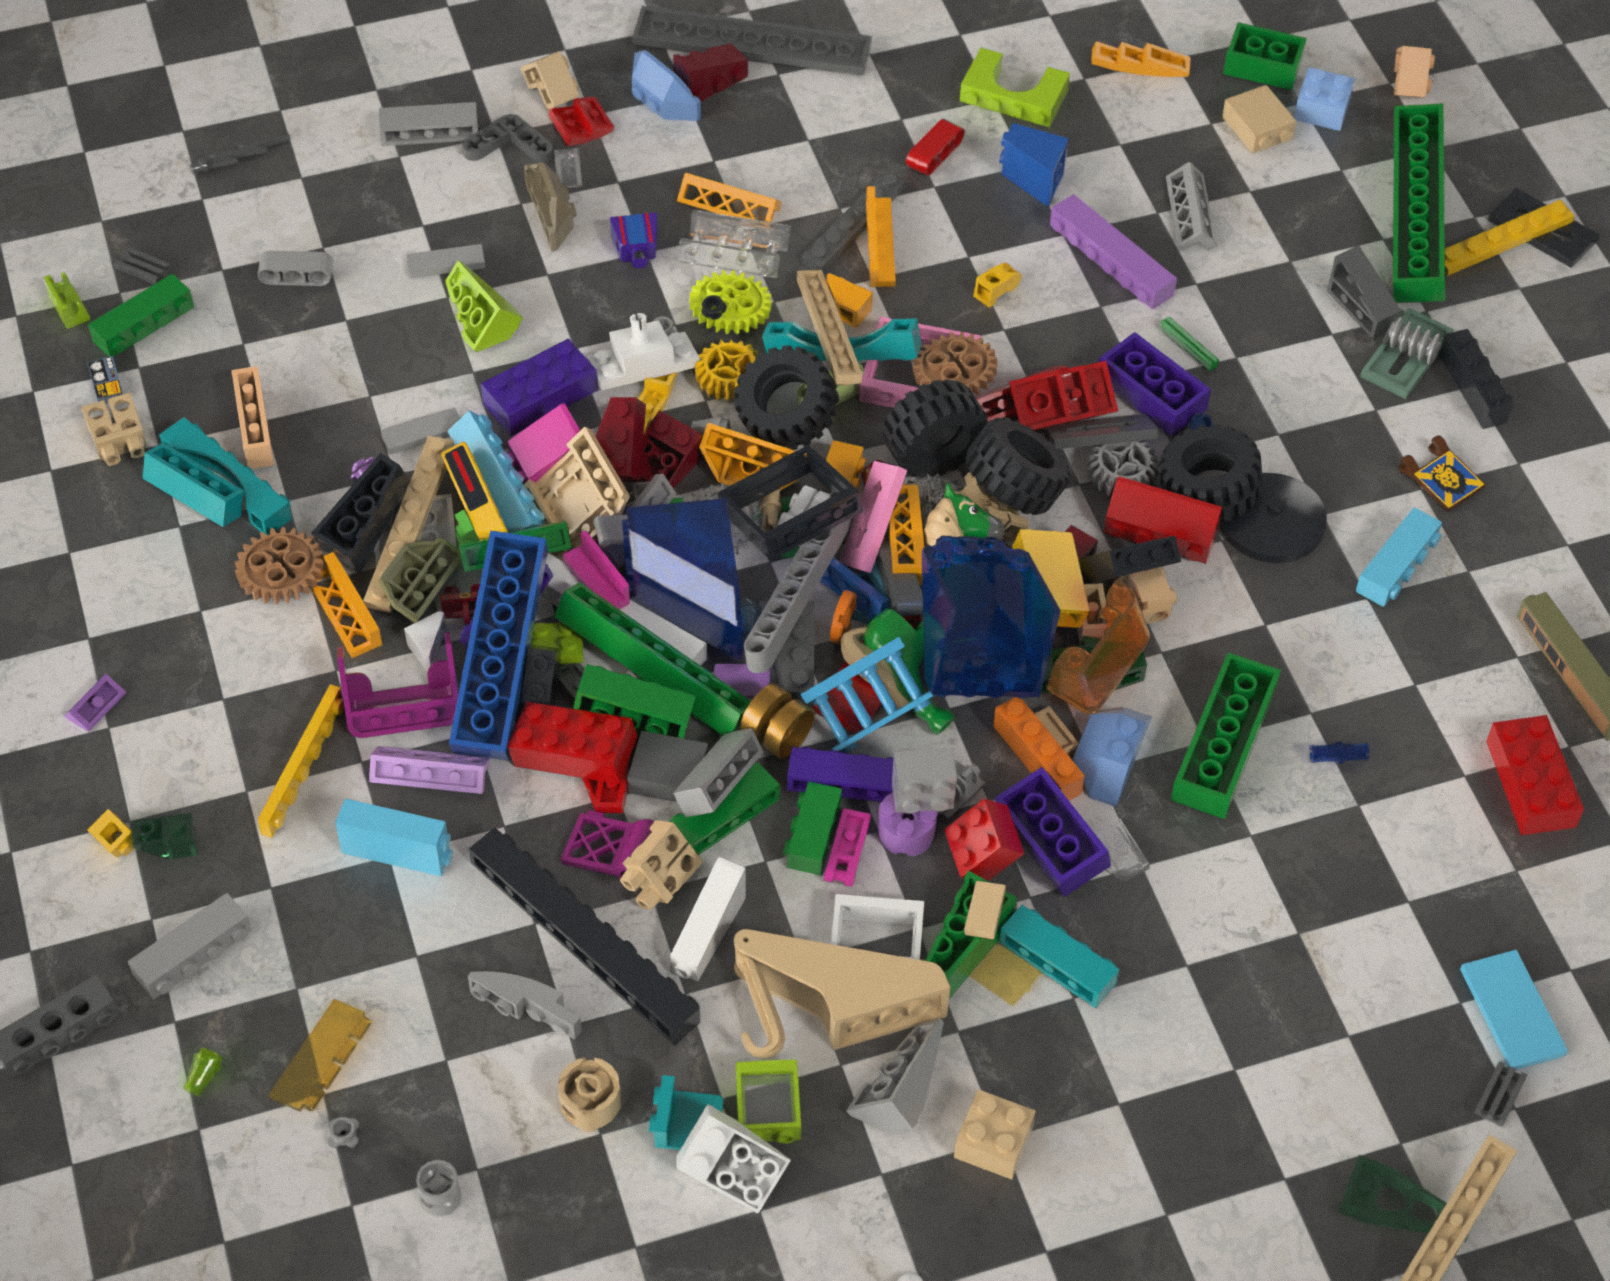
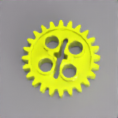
M722 270L721 275L712 272L711 278L703 275V281H696V286H692L690 292V310L693 311V317H699V324L707 322V329L715 326L716 332L725 329L726 334H729L730 330H734L736 334H739L740 329H743L748 333L749 327L758 329V323L764 324L765 318H769L772 303L770 301L771 294L767 293V287H762V281L754 282V276L745 278V272L738 276L735 270H732L730 275ZM710 295L719 296L726 304V312L722 313V317L716 320H712L710 317L706 318L701 311L703 309L702 302Z

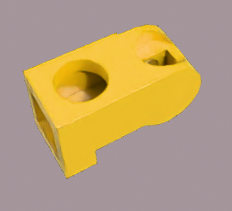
M1007 262L996 265L977 277L973 296L990 308L996 304L997 298L1006 292L1013 291L1019 285L1022 274L1012 268Z

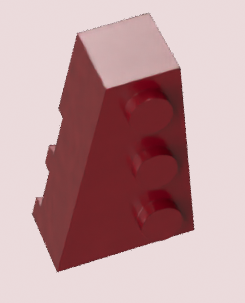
M726 44L710 47L706 52L699 53L695 50L686 56H681L680 54L673 55V72L686 84L693 96H696L700 101H704L706 98L747 78L748 59L734 45Z
M611 397L595 435L621 482L641 481L646 404L636 397Z

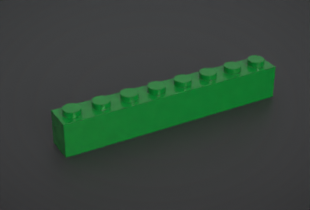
M579 582L564 591L554 617L563 622L565 626L576 631L589 643L603 650L609 657L617 660L645 681L656 682L663 687L682 690L696 696L691 713L697 719L702 720L715 729L720 735L723 736L725 733L741 730L740 726L743 715L751 703L748 698L583 583Z

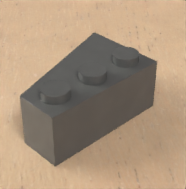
M1359 245L1335 256L1327 292L1372 339L1385 334L1390 325L1401 315V309Z

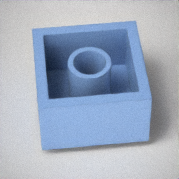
M1308 67L1297 100L1294 119L1340 131L1351 99L1355 78Z

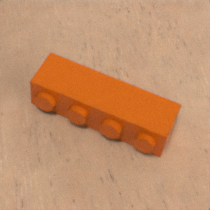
M1018 695L996 707L993 727L1031 774L1043 767L1069 801L1081 795L1085 775L1022 698Z

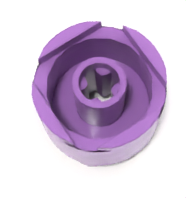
M893 793L889 794L879 806L878 836L881 844L889 852L897 855L899 852L908 854V856H916L925 852L932 845L935 836L937 811H918L911 814L905 812L896 813Z

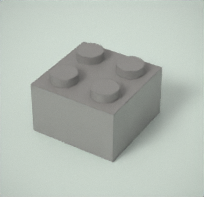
M953 748L894 751L892 788L896 813L905 812L911 814L928 810L941 812L954 808L957 774Z

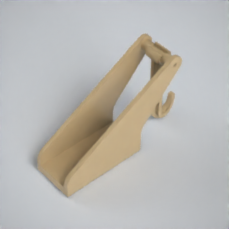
M749 929L738 931L734 937L736 961L734 971L737 977L747 983L768 1040L766 1046L757 1047L748 1033H742L743 1045L747 1052L754 1057L762 1059L771 1058L777 1055L785 1044V1031L771 994L819 1018L825 1027L833 1050L915 1027L919 1023L947 1017L950 986L943 970L935 963Z

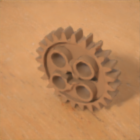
M951 332L949 338H945L941 334L939 341L931 338V346L923 344V351H919L917 359H913L915 381L920 386L923 384L929 385L931 381L935 380L943 382L944 379H950L965 384L972 392L980 395V388L987 390L988 382L993 383L994 375H997V357H995V350L990 348V343L983 344L982 337L974 340V334L965 338L964 332H961L959 337H955L954 333Z
M285 527L281 528L280 533H276L273 528L270 530V535L260 532L261 539L258 540L251 537L252 545L244 544V552H238L237 554L239 560L235 561L237 569L235 573L240 587L244 588L246 595L252 594L255 601L262 597L264 604L269 602L270 599H274L275 605H278L282 598H284L286 603H289L291 596L299 600L300 592L310 593L308 586L317 587L316 579H322L321 571L325 570L323 562L325 560L320 544L315 543L313 536L307 538L305 531L297 535L296 528H293L289 533H286Z

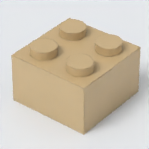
M977 1089L957 1137L954 1158L1013 1179L1033 1129L1036 1111Z

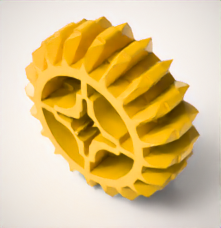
M732 339L729 343H724L721 340L719 345L711 343L710 348H704L702 354H698L700 361L696 362L695 365L697 384H700L701 391H706L708 397L715 395L717 401L725 398L729 402L731 398H735L734 389L736 386H740L737 379L741 373L744 374L746 372L744 367L749 362L753 363L757 360L755 357L759 355L758 350H753L751 344L744 346L742 340L739 343H734Z

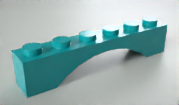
M917 318L891 319L886 325L872 333L858 337H849L858 362L862 360L885 361L901 359L908 361L917 359L922 346ZM768 322L762 335L766 354L769 353L768 349L774 347L778 350H781L782 346H792L794 350L795 347L805 348L807 352L814 353L820 361H827L817 333L807 330L794 322Z
M183 417L159 434L161 443L164 442L210 471L222 475L235 486L244 490L243 497L246 500L249 521L260 532L270 535L271 528L276 532L292 520L291 504L287 497L276 493L266 480H260L249 466H243L238 462L232 452H226L221 448L217 440L205 435L196 423L192 424Z

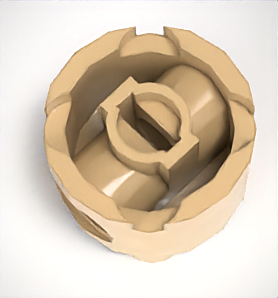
M1163 567L1118 578L1117 592L1122 591V598L1118 599L1119 605L1134 604L1138 627L1169 618L1172 604L1177 602L1175 590L1168 585Z
M581 1058L568 1064L560 1074L558 1085L560 1108L569 1123L577 1128H582L585 1132H594L598 1128L610 1123L618 1114L621 1108L618 1074L612 1065L598 1058H594V1060Z

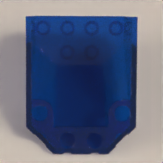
M726 498L626 508L627 519H622L625 579L629 585V592L632 591L634 602L737 660L743 659V623L740 607V589Z
M942 535L936 539L935 545L925 546L921 553L925 681L931 694L940 697L948 695L965 697L990 696L993 698L1018 697L1021 699L1040 697L1061 610L1029 552L1020 548H1007L1004 545V541L994 537H952Z

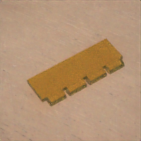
M334 999L268 1095L269 1098L299 1112L303 1108L313 1112L325 1095V1092L318 1085L324 1089H329L342 1069L334 1061L345 1065L358 1045L353 1039L361 1041L371 1026L372 1021L365 1017V1012Z

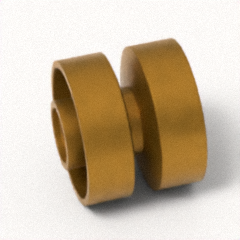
M772 683L764 687L753 698L743 715L740 729L752 728L759 744L763 743L764 748L779 759H786L791 756L792 747L799 748L810 733L815 721V710L799 699L792 700V695Z

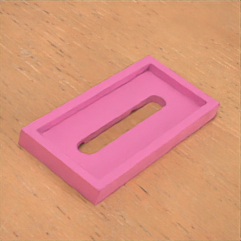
M874 461L861 496L863 512L854 516L839 558L840 563L871 573L905 479L906 469Z

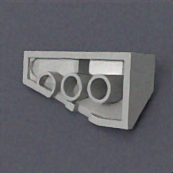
M942 1019L916 1025L896 1048L898 1055L888 1063H883L877 1069L880 1073L877 1079L871 1085L865 1083L859 1089L847 1109V1113L850 1116L888 1133L902 1130L908 1131L917 1124L928 1094L944 1025Z

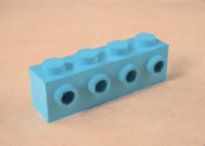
M1413 507L1361 573L1355 592L1382 607L1390 599L1395 600L1402 589V583L1404 581L1408 583L1414 575L1415 566L1417 564L1421 566L1426 560L1429 548H1435L1442 537V534L1439 533L1442 522Z

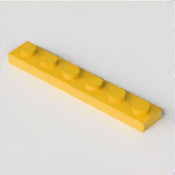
M1560 199L1445 248V274L1447 276L1526 243L1532 240V238L1568 225L1574 221L1575 215Z
M329 685L258 818L262 835L272 838L277 828L280 829L283 826L285 813L289 805L292 806L295 803L301 783L306 782L313 760H317L320 756L321 745L325 737L328 738L331 735L337 715L340 716L344 710V700L340 687Z

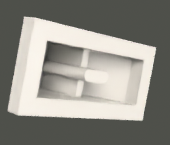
M440 611L404 628L407 645L426 672H428L429 667L437 658L446 631L444 612Z

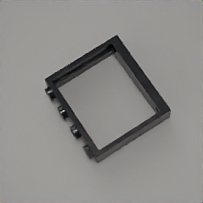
M809 445L717 492L722 513L770 561L863 512L859 491ZM810 472L835 495L767 532H764L741 510Z

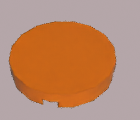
M849 590L843 591L834 613L830 631V642L834 644H841L842 635L849 631L852 625L850 620L856 610L857 595Z

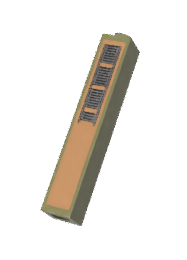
M1547 592L1527 596L1521 603L1517 615L1518 619L1605 740H1610V678Z

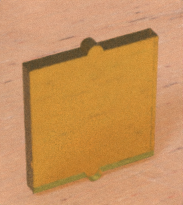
M998 944L989 956L984 957L983 963L971 975V978L1014 1007L1026 992L1029 993L1031 991V986L1042 972L1001 944Z

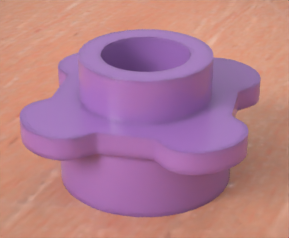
M370 457L367 460L365 458L358 460L352 467L353 475L351 479H358L375 459Z

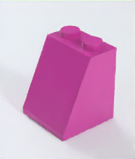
M565 403L557 406L507 441L509 451L507 454L513 460L512 466L522 476L523 485L529 479L537 482L571 450L566 444L580 432V429Z

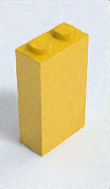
M1020 529L1012 548L1028 625L1081 628L1089 613V606L1072 533Z

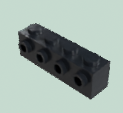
M1469 329L1444 334L1439 356L1482 429L1506 424L1513 407L1512 397L1506 393L1500 377L1494 373L1488 357L1484 356L1479 348L1477 339L1473 338Z

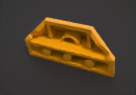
M707 423L699 447L717 482L728 486L795 452L794 450L711 423ZM797 479V480H795V481L789 483L788 485L782 487L781 490H783V489H785L786 487L790 486L791 484L795 483V482L798 481L799 479Z

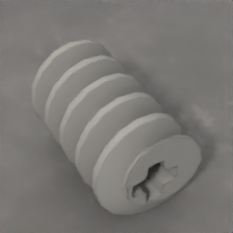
M1400 316L1390 325L1383 339V344L1385 345L1390 341V348L1395 349L1399 346V352L1401 353L1409 349L1408 354L1410 357H1414L1418 353L1419 361H1424L1427 358V364L1431 365L1441 347V342H1439L1440 334L1437 333L1433 338H1430V329L1421 334V325L1412 330V321H1408L1403 326V317Z

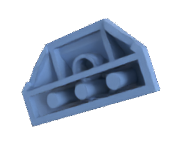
M647 50L636 52L632 72V93L634 97L642 101L653 113L658 114L662 119L700 120L701 101L692 95L686 84Z
M1128 708L1090 715L1073 756V762L1085 775L1083 784L1086 787L1089 798L1117 807L1152 716Z

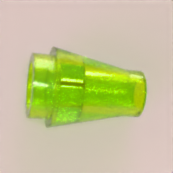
M200 1048L198 1053H194L188 1078L183 1089L193 1095L200 1096L205 1087L222 1068L220 1063L223 1058L209 1049Z

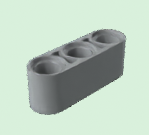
M266 251L262 253L260 258L258 279L268 285L325 286L331 280L333 258L325 252Z

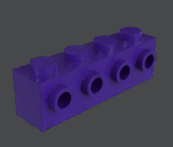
M792 747L787 774V791L805 792L809 781L841 788L842 798L882 802L889 794L893 793L892 775L894 758L871 757L867 754H846L837 750H814L810 747Z

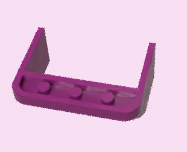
M450 632L444 633L447 660H440L431 664L427 672L428 684L375 692L372 690V683L367 675L360 672L347 674L343 647H337V661L347 726L353 736L367 738L453 725L458 688Z

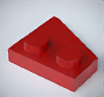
M630 760L620 784L582 778L596 812L624 813L628 791V774L631 768Z

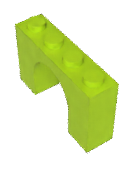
M981 47L961 83L960 101L1050 127L1068 92L1070 73L1048 66L1041 81L1033 89L1023 92L1009 91L996 82L1002 70L1003 53Z

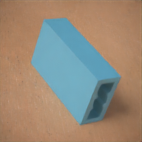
M345 798L335 821L343 854L437 876H442L445 866H450L453 850L449 846L451 835L447 833L445 821Z

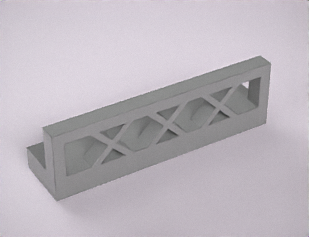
M1189 162L1166 176L1178 248L1183 251L1200 242L1206 249L1210 250L1217 245L1204 175ZM1183 176L1184 178L1180 185L1175 186L1174 181ZM1183 193H1186L1187 196L1185 197L1183 203L1179 204L1178 201ZM1190 211L1186 221H1181L1185 212ZM1193 229L1194 234L1185 239L1184 237L1188 230Z

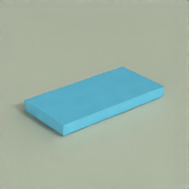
M1517 950L1462 964L1460 970L1509 1069L1513 1067L1518 1070L1567 1055L1568 1050Z

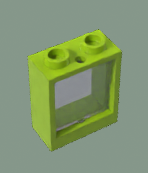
M797 1059L736 1062L738 1122L766 1142L777 1141L786 1144L794 1140H801Z

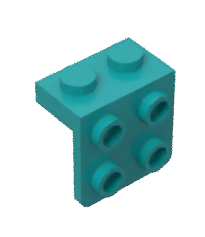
M662 1075L661 1087L655 1086L653 1105H658L657 1113L651 1114L649 1122V1133H654L655 1148L680 1150L707 1105L721 1112L723 1111V1098L720 1095L675 1091V1076Z

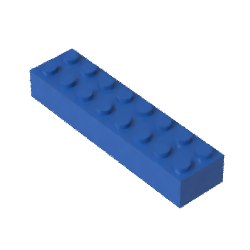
M490 531L449 740L453 753L509 761L510 753L507 745L515 729L525 676L528 647L531 645L548 555L546 538Z

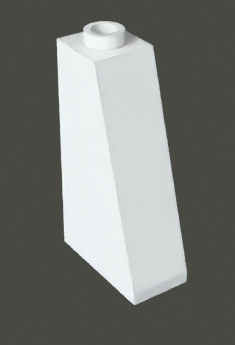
M721 857L717 859L671 953V970L679 977L684 979L690 978L697 982L746 899V868Z

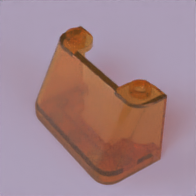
M1118 579L1109 589L1106 596V606L1100 613V617L1106 621L1103 637L1090 654L1078 647L1067 648L1055 662L1046 688L1085 714L1097 713L1103 707L1145 649L1150 638L1149 630L1133 590Z

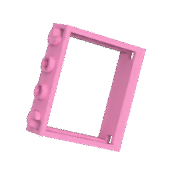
M880 317L877 329L883 327L884 324L886 325L891 318ZM918 323L922 348L923 344L931 346V338L939 341L941 334L945 338H949L951 332L954 333L955 337H959L961 333L960 331ZM964 332L965 338H968L969 335H971L970 333ZM974 334V340L980 338V335ZM867 360L862 375V383H860L859 401L895 408V404L899 400H903L908 392L918 389V387L874 379L879 361Z

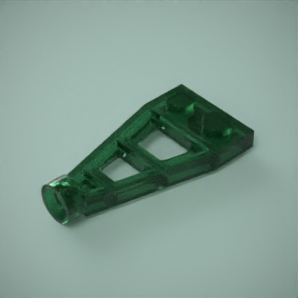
M1359 1154L1339 1208V1213L1367 1224L1429 1233L1447 1203L1389 1165ZM1392 1186L1404 1194L1407 1200L1406 1207L1398 1212L1381 1209L1377 1205V1199L1382 1187ZM1421 1201L1433 1207L1437 1211L1436 1219L1428 1222L1412 1217L1411 1209L1414 1202Z

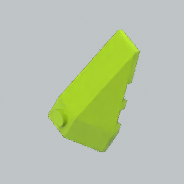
M458 260L445 282L451 301L456 304L458 309L456 317L459 322H462L464 328L461 332L463 339L476 352L509 340L518 329L523 317L507 300L463 262Z

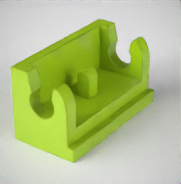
M61 272L62 281L59 283H55L51 275L44 276L48 295L67 329L91 320L75 288L70 284L66 273Z

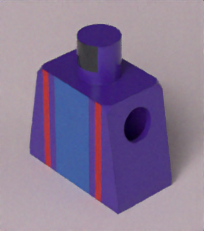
M657 212L610 217L611 238L622 262H632L635 268H644L648 263L647 260L656 258L658 238Z

